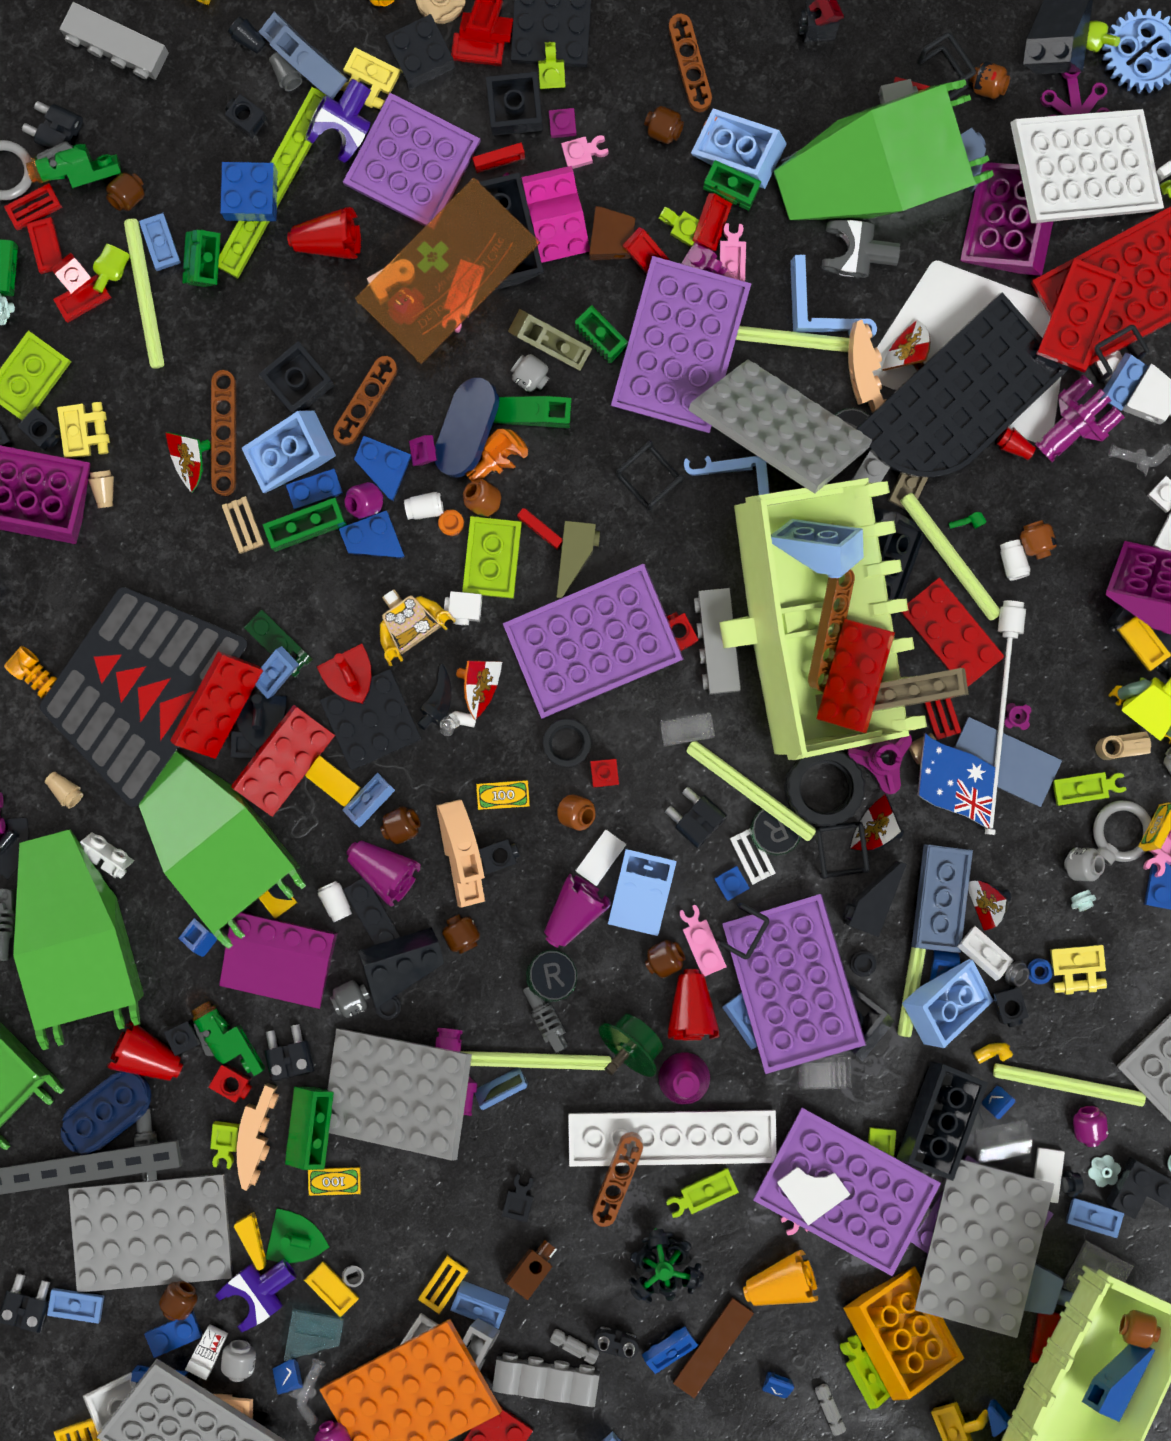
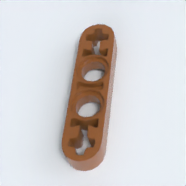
M682 13L676 14L670 19L669 34L687 99L694 111L704 112L711 105L712 94L694 29L687 15ZM678 21H681L682 25H687L684 27L685 38L681 40L679 29H674ZM683 45H690L693 47L694 53L690 57H684L680 53V48ZM697 69L701 74L700 79L690 81L686 76L688 70ZM699 86L701 96L707 97L703 105H700L698 101L694 102L697 96L695 88Z
M382 356L374 362L337 422L333 432L339 444L344 446L351 445L356 441L395 378L397 365L391 357ZM389 362L392 371L390 373L385 372L382 376V380L386 381L383 385L372 376L376 374L379 377L382 371L379 366L381 364L386 365ZM370 383H375L379 386V393L374 397L367 396L365 393V388ZM356 405L364 406L366 408L365 416L359 419L352 416L353 407ZM347 417L352 422L359 424L357 428L354 425L351 426L349 432L352 436L350 438L340 439L342 436L339 432L340 429L346 430L350 424L348 421H345Z
M635 1132L625 1133L621 1137L593 1206V1220L599 1226H610L615 1221L643 1152L642 1138ZM635 1141L636 1147H632L630 1157L626 1155L627 1144ZM618 1163L628 1164L630 1167L629 1171L624 1174L618 1173L615 1170V1166ZM616 1185L621 1191L617 1196H610L606 1193L607 1187ZM607 1202L609 1203V1215H605V1217L602 1218L600 1217V1212L604 1211Z

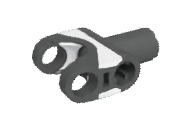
M853 220L830 221L826 223V231L841 237L847 245V252L841 257L823 259L821 268L843 276L865 278L869 276L870 263L897 266L900 243L873 240L875 225L872 223Z

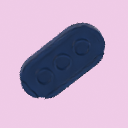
M471 378L458 387L435 446L437 459L435 464L441 472L448 476L462 477L465 475L464 473L472 471L477 466L498 411L499 395L496 393V388L492 383L483 378Z
M121 1071L115 1072L72 1105L62 1119L64 1122L63 1127H61V1138L66 1147L80 1154L95 1153L139 1120L146 1113L151 1101V1090L146 1079L142 1075Z

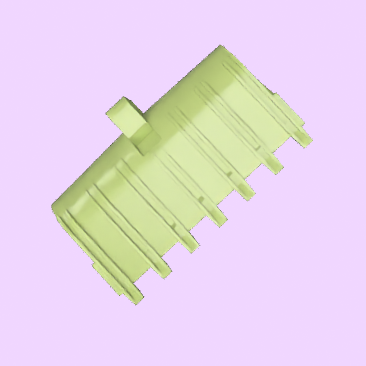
M868 478L827 484L815 494L807 488L746 497V503L734 505L749 616L719 622L723 648L754 645L774 754L787 755L788 760H797L909 736V730L927 727L925 715L906 716L905 706L872 712L867 733L816 719L818 711L815 695L823 694L824 692L811 688L808 683V676L829 577L826 574L816 573L772 544L771 535L791 519L862 528L864 558L851 568L855 575V581L847 619L894 632L891 614L907 611L908 605L907 599L888 600L885 575L901 572V561H882L878 537L896 533L894 521L875 522L871 498L890 493L888 481L869 483ZM845 574L839 577V585L843 583ZM839 598L834 602V610L839 606ZM834 623L828 629L829 635L834 631ZM913 637L893 639L881 683L915 677H900L897 658L898 652L914 649ZM829 648L825 650L823 660L827 659ZM824 673L820 675L818 685L823 682Z
M1083 1265L1082 1269L1085 1273L1083 1276L1078 1275L1077 1279L1080 1282L1070 1301L1065 1302L1064 1306L1066 1309L1061 1311V1319L1052 1336L1048 1337V1344L1043 1348V1353L1038 1363H1034L1023 1386L1025 1390L1016 1409L1012 1412V1418L1007 1422L1008 1427L1002 1441H1144L1171 1383V1303L1117 1279L1100 1269L1096 1271ZM1131 1310H1138L1156 1317L1157 1326L1161 1327V1334L1158 1342H1153L1150 1346L1155 1352L1120 1422L1096 1412L1084 1404L1082 1400L1093 1378L1129 1345L1124 1342L1122 1335L1119 1334L1120 1321L1124 1314H1128Z

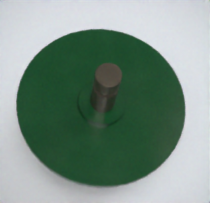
M629 1014L623 1015L615 1026L607 1023L601 1024L599 1034L610 1051L616 1055L604 1068L609 1075H613L623 1063L641 1075L653 1077L656 1074L657 1069L653 1060L663 1050V1044L648 1025Z

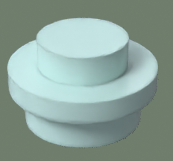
M1090 890L1083 891L1071 897L1073 903L1071 907L1072 909L1078 908L1079 912L1087 910L1094 906L1093 901L1096 900V897L1091 894Z

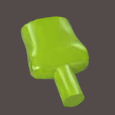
M1090 21L1086 49L1098 52L1103 44L1117 47L1120 43V37L1107 34L1108 25L1106 23Z
M106 244L101 255L93 264L94 272L99 275L93 289L102 293L108 280H120L130 255L115 246Z

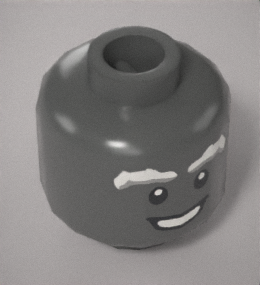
M350 980L335 987L330 1000L338 1016L342 1014L345 1018H350L367 1009L366 1000L370 996L364 984L359 986L355 980Z

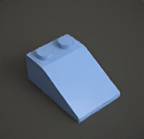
M712 109L691 154L710 165L716 160L761 181L760 187L765 189L787 143L781 132L777 129Z
M297 411L242 447L244 455L263 493H267L318 468L336 456L315 411Z
M791 519L771 535L773 545L816 573L826 574L830 578L842 577L864 558L862 528Z
M968 959L920 986L902 1004L923 1044L945 1048L994 1000L972 959Z

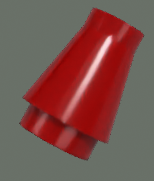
M1007 427L996 440V444L1000 446L1001 450L1021 456L1026 460H1029L1036 450V447L1014 427Z

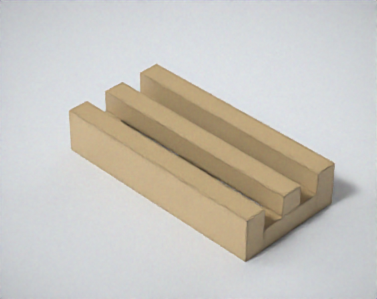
M246 496L222 505L240 554L264 545ZM240 505H244L257 541L255 543H252L239 508ZM232 508H234L247 546L243 547L230 512Z

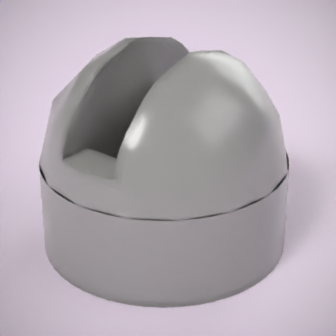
M352 1265L344 1269L342 1280L347 1286L357 1287L363 1282L364 1273L361 1268ZM357 1271V1276L346 1279L347 1275Z

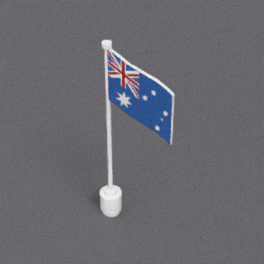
M1003 601V607H1000L998 632L1003 633L1002 637L1007 638L994 766L973 754L943 745L926 733H924L918 796L936 807L966 816L987 828L985 829V834L995 835L993 824L1012 640L1018 639V634H1024L1026 609H1024V603L1019 601Z

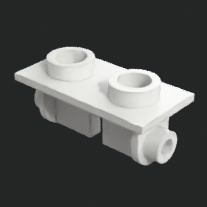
M93 832L80 842L91 862L97 865L103 859L104 863L101 869L114 878L119 877L121 879L127 871L125 869L134 862L126 852L115 848L106 842L105 838Z

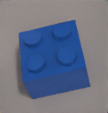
M222 162L221 214L225 221H276L278 171L274 163Z

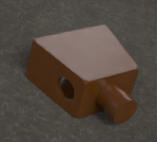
M596 206L589 260L631 258L622 246L635 232V218Z
M545 1240L536 1252L529 1249L505 1279L504 1283L523 1298L529 1300L551 1270L552 1265L548 1261L557 1249ZM533 1261H537L539 1265L535 1272H531L529 1269Z

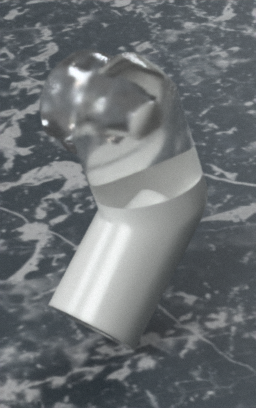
M454 711L441 720L440 732L444 736H450L459 725L475 727L476 720L473 719L471 714Z

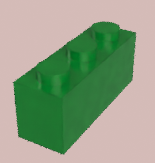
M332 498L262 525L271 549L276 552L344 527L347 524L338 500Z
M294 1087L285 1165L302 1170L325 1169L334 1092L317 1087Z

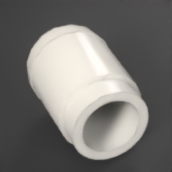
M432 492L404 499L408 520L437 517L443 514L444 507L440 498L441 494Z
M1020 540L1001 544L1000 553L1006 577L1012 581L1029 576L1030 566Z
M334 881L318 889V897L333 922L352 914L340 883Z

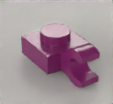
M696 243L692 245L681 263L723 276L727 271V268L721 266L723 263L716 259L717 255L715 252Z

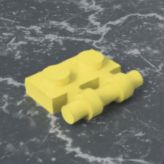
M354 48L343 69L344 73L351 76L349 82L351 79L372 86L364 105L370 108L374 106L380 110L385 103V100L378 98L380 91L389 95L401 74L400 69L357 48ZM346 82L340 90L345 92L349 82Z
M102 402L92 403L93 413H86L84 404L57 407L64 458L71 459L91 456L90 445L98 446V454L109 453L108 443H110L109 435L106 434L104 422L107 418L106 412H103ZM94 422L96 435L89 436L87 423Z
M1103 945L1050 949L1053 975H1063V982L1053 983L1054 993L1064 992L1065 995L1074 994V991L1084 990L1090 993L1097 992V989L1107 988L1105 978L1096 979V972L1106 971ZM1086 973V980L1073 981L1072 974Z

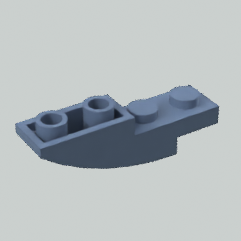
M273 12L259 30V33L270 42V46L330 98L333 99L348 79L315 47L311 46L276 12Z

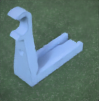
M795 255L790 263L793 332L848 331L850 336L852 324L863 320L864 324L867 323L869 325L872 338L875 336L877 326L871 319L811 318V322H809L807 314L805 255Z
M707 456L705 458L706 467L702 469H691L689 467L690 461L687 458L684 461L686 472L692 476L753 470V466H756L759 495L770 494L767 462L758 456L711 462L710 457Z

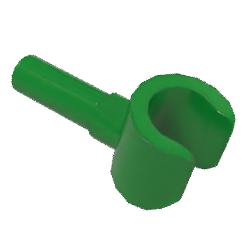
M975 512L964 519L949 522V527L951 529L971 522L974 529L985 524L986 520L982 513Z

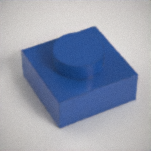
M737 866L714 878L727 901L749 889Z

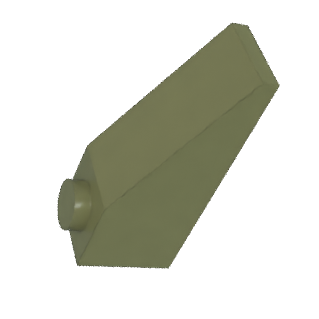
M519 309L508 330L509 333L579 371H581L592 350L586 344Z
M565 521L557 600L565 597L592 555L593 547H599L600 531H595L596 524Z

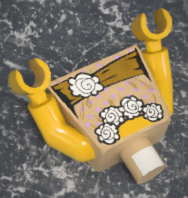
M395 589L387 593L382 598L390 610L382 615L380 642L389 666H393L391 660L394 657H398L400 662L403 661L401 654L408 651L440 627L447 630L445 622L449 619L455 622V618L437 602L419 596L414 598L410 595L402 600Z

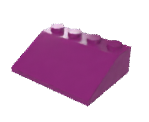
M984 163L981 172L993 170L994 176L979 183L976 187L960 261L1017 274L1042 276L1053 221L1031 223L1019 164Z
M0 446V530L76 544L83 519L91 464L79 460Z
M1124 541L1106 591V596L1153 629L1161 630L1166 634H1171V551Z
M243 911L233 918L245 936L239 938L234 934L231 927L229 928L228 937L233 946L225 948L219 986L320 1009L337 933Z

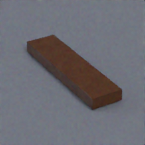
M732 1297L676 1376L673 1384L695 1399L754 1312Z

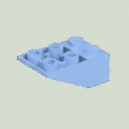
M625 849L608 924L658 936L676 861Z

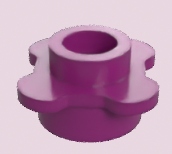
M1014 703L1008 704L1006 706L1007 719L1004 721L1007 728L1020 727L1021 730L1028 729L1030 726L1028 722L1029 714L1031 713L1030 706H1016ZM1016 714L1020 715L1019 719H1016Z

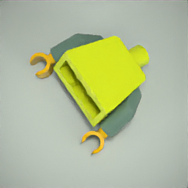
M1155 677L1150 681L1144 679L1125 686L1118 685L1111 691L1108 696H1116L1119 699L1116 705L1119 706L1124 701L1121 711L1161 741L1164 736L1170 739L1169 744H1171V678L1166 684Z

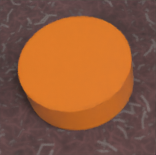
M446 510L440 515L438 526L445 535L455 536L463 530L464 520L458 511Z

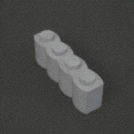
M505 1352L502 1356H497L492 1391L595 1407L600 1372L595 1371V1367L591 1365L581 1364L579 1368H573L565 1361L556 1360L554 1364L544 1363V1359L540 1357L530 1356L528 1360L518 1359L517 1354Z

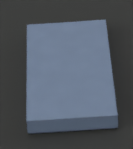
M967 717L954 748L973 754L994 766L998 730ZM1003 733L997 788L1041 807L1062 760Z
M924 844L912 947L961 953L957 946L963 937L973 850Z

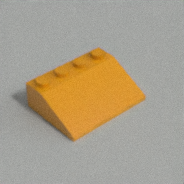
M911 1267L869 1290L843 1308L892 1400L911 1399L964 1359L943 1318L914 1310L922 1279L916 1267Z

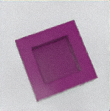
M574 108L549 110L551 138L576 136Z
M424 435L409 441L413 466H422L437 460L433 435Z

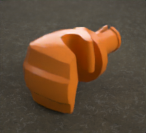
M497 429L486 441L481 456L482 460L478 462L472 471H468L465 474L473 482L483 479L492 470L500 474L504 471L502 468H515L516 466L507 457L513 454L525 458L528 456V448L522 438L513 430Z

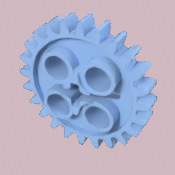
M1137 9L1135 17L1130 12H1127L1125 20L1119 17L1116 21L1117 26L1112 24L1109 29L1112 33L1110 35L1120 37V43L1117 47L1104 44L1102 50L1108 53L1104 54L1102 60L1110 61L1105 70H1114L1110 77L1111 79L1121 78L1118 86H1121L1124 82L1128 83L1127 91H1130L1133 86H1137V93H1140L1144 87H1146L1148 93H1151L1154 85L1158 90H1161L1163 82L1167 85L1171 83V26L1168 24L1170 16H1167L1164 20L1160 19L1161 11L1152 16L1151 9H1148L1145 15H1142L1141 10ZM1141 29L1148 30L1151 33V37H1144L1141 34ZM1157 37L1162 38L1161 41L1157 42L1151 47L1149 52H1144L1134 63H1132L1131 65L1126 64V62L1134 58L1140 50H1144L1145 48H1147ZM1121 45L1129 46L1132 53H1124ZM1157 49H1164L1167 57L1159 56ZM1137 65H1144L1148 73H1141L1137 69Z

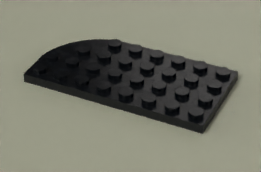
M1001 292L868 416L856 430L861 431L872 439L868 449L878 460L894 471L922 478L950 474L970 464L1069 368L1066 365L1036 354L1042 337L1005 294Z

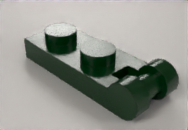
M263 610L244 627L271 655L281 646L290 655L293 652L298 655L295 661L299 666L291 674L293 677L300 673L299 670L305 664L308 665L313 660Z

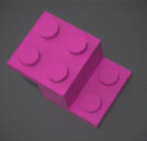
M572 166L521 177L541 263L590 252L583 210L577 193Z

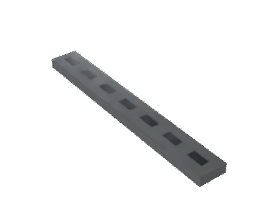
M174 1140L0 1167V1195L181 1167L182 1159L179 1141Z

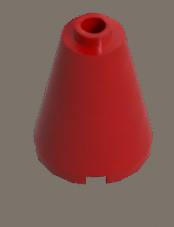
M345 207L294 225L287 235L288 244L296 252L357 259L358 257L355 254L360 253L361 232L360 226L354 225L353 218H357L356 212L351 207Z
M698 969L684 970V974L678 976L668 1028V1039L674 1037V1040L683 1041L702 1040L704 1035H709V1039L718 1038L720 1036L705 976L704 974H699Z
M129 1020L126 1026L130 1029L127 1028L125 1033H121L110 1059L114 1060V1063H108L107 1068L168 1081L172 1077L177 1078L183 1067V1064L180 1063L181 1057L179 1055L175 1056L170 1048L141 1026L134 1025Z

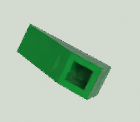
M551 396L499 397V407L493 423L570 428L571 398Z

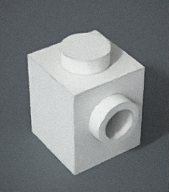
M451 591L450 598L445 597L444 610L448 611L455 618L456 621L453 624L469 625V621L480 622L482 595Z

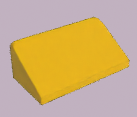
M320 755L305 775L344 807L361 788Z

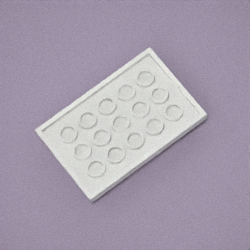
M1143 109L1022 118L1010 122L1031 223L1154 212L1164 208Z

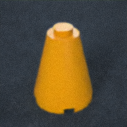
M803 1250L796 1251L746 1280L743 1292L747 1302L751 1301L754 1306L818 1301V1295L813 1296V1290L817 1289V1284L809 1260L803 1261L801 1257L806 1255Z

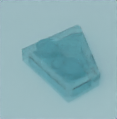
M293 1309L284 1361L339 1346L345 1318Z

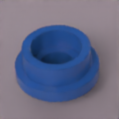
M1034 959L1027 966L1030 972L1029 980L1035 984H1045L1053 975V968L1045 959ZM1039 966L1044 970L1041 976L1035 974V969Z

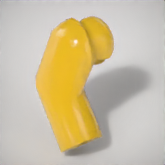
M991 1043L975 1051L973 1055L976 1061L981 1064L996 1055L999 1056L1001 1061H1005L1011 1058L1013 1053L1007 1043Z

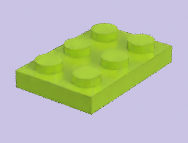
M27 331L0 368V405L23 420L34 407L37 409L68 368L71 361L33 333Z
M470 516L463 593L514 599L522 522Z

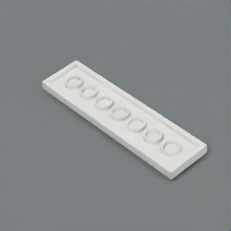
M775 1110L568 1114L569 1166H610L621 1137L628 1132L639 1134L643 1141V1152L637 1165L773 1163L777 1155ZM635 1141L627 1144L626 1155L630 1157L632 1147H636ZM621 1162L618 1163L616 1166H624L628 1164Z

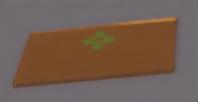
M473 177L355 299L358 304H361L416 358L417 362L422 364L540 242Z

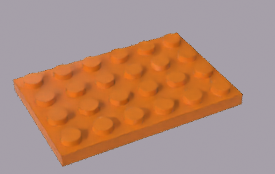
M450 1319L319 1389L337 1422L346 1427L352 1441H449L502 1412L500 1405Z

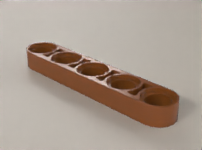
M226 370L217 371L211 381V484L214 491L221 496L232 494L236 488V380ZM228 376L230 378L231 384L227 389L218 388L217 380L219 377ZM221 401H227L231 405L229 413L225 415L217 412V405ZM226 426L230 428L231 435L228 439L220 440L217 437V431L220 427ZM228 452L230 454L231 460L227 465L222 466L218 464L217 456L219 453ZM221 477H227L231 481L230 488L226 491H220L217 488V481Z
M851 569L845 573L844 581L840 585L839 578H828L808 676L809 686L821 692L825 690L844 619H847L855 581V575ZM839 598V606L834 610V602ZM834 623V631L829 635L828 629ZM829 648V655L827 659L823 660V654ZM824 673V680L818 685V679Z

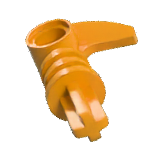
M20 646L5 663L4 667L19 680H23L26 677L24 681L27 684L32 682L31 688L33 690L38 688L37 695L43 698L47 695L57 677L52 676L49 678L50 673L47 670L41 671L43 669L41 664L36 666V663L39 661L37 656L26 647Z

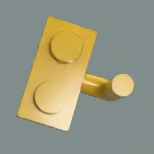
M957 1402L936 1407L931 1411L942 1441H973L970 1433L982 1430L989 1421L988 1410H983L977 1420L965 1423Z

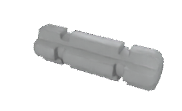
M555 1329L551 1335L550 1342L558 1347L561 1345L562 1349L578 1358L583 1357L584 1361L589 1364L596 1362L599 1352L594 1348H587L586 1344L570 1335L568 1337L565 1336V1333L559 1329Z
M822 1384L816 1387V1395L818 1400H821L820 1404L828 1423H831L829 1426L833 1435L836 1436L844 1433L846 1428L842 1419H840L841 1416L833 1397H830L831 1392L828 1385Z

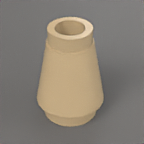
M111 471L90 473L91 479H88L97 507L113 506L114 476H111Z
M52 772L45 780V783L62 806L70 809L83 797L79 786L57 772Z

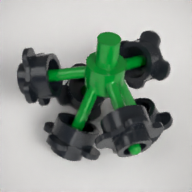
M655 1228L648 1232L649 1237L642 1239V1242H648V1244H644L642 1249L633 1252L630 1260L634 1262L636 1266L635 1271L638 1274H644L655 1269L656 1274L649 1280L643 1276L637 1280L631 1277L629 1283L632 1286L630 1291L633 1297L639 1301L645 1300L647 1303H651V1295L655 1292L665 1296L667 1301H673L676 1297V1292L682 1287H687L688 1293L693 1294L694 1290L700 1288L704 1281L701 1264L696 1263L695 1267L687 1266L683 1273L673 1269V1264L687 1265L691 1262V1257L689 1256L691 1244L688 1241L682 1242L676 1241L674 1238L668 1239V1237L673 1236V1233H664V1229ZM666 1246L669 1247L666 1251V1257L669 1261H666L664 1258L663 1247ZM652 1249H657L660 1262L657 1263V1256L652 1252Z

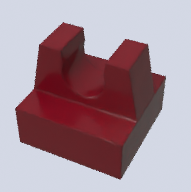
M815 0L809 6L810 11L813 12L821 9V17L815 20L819 26L837 22L844 18L837 0Z

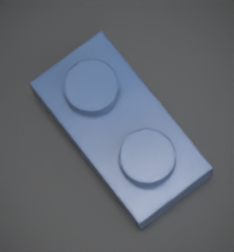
M164 213L139 221L156 271L181 263Z
M1125 353L1104 387L1103 392L1105 394L1101 399L1103 400L1108 396L1112 400L1108 404L1122 411L1149 366L1133 355Z
M281 646L273 652L261 667L263 672L255 686L268 699L278 691L299 664Z
M377 773L343 808V812L358 827H361L395 789Z
M741 992L722 1006V1008L752 1050L757 1047V1043Z
M1072 1197L1065 1222L1117 1238L1124 1213Z
M53 1288L51 1290L47 1316L99 1323L101 1321L104 1296Z

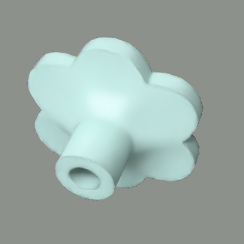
M0 294V325H5L10 317V313L15 311V306L12 302L8 303L6 297H2Z
M1104 1155L1102 1158L1094 1157L1091 1160L1092 1167L1088 1170V1175L1091 1179L1095 1180L1097 1186L1105 1187L1107 1184H1116L1118 1181L1117 1175L1120 1173L1121 1167L1118 1163L1114 1162L1112 1156Z

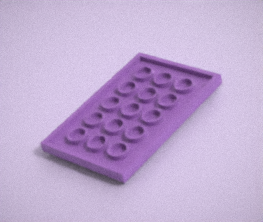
M652 256L611 406L710 433L711 425L690 412L689 407L693 400L726 376L751 283Z
M641 564L503 623L541 719L684 660L645 564Z
M822 894L760 912L769 918V924L751 957L745 960L732 952L731 956L765 1074L866 1046ZM749 915L723 923L728 945L746 954L764 921L754 915Z
M801 1108L753 1201L893 1276L941 1183L812 1112ZM796 1167L814 1177H825L835 1172L850 1195L808 1226L777 1181Z

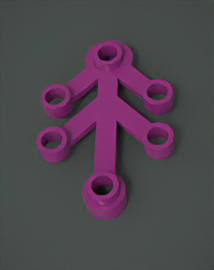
M1074 72L1073 74L1061 73L1067 80L1070 106L1058 98L1053 90L1044 91L1040 102L1045 107H1053L1062 115L1087 114L1098 100L1105 97L1107 87L1103 83H1096L1092 87L1089 97L1081 105L1077 79L1081 72ZM1095 88H1101L1103 90V94L1097 95L1095 93ZM1045 95H1050V96H1052L1053 101H1052V102H1047V101L1045 100L1044 96H1045ZM1103 107L1098 109L1096 113L1110 112V110Z

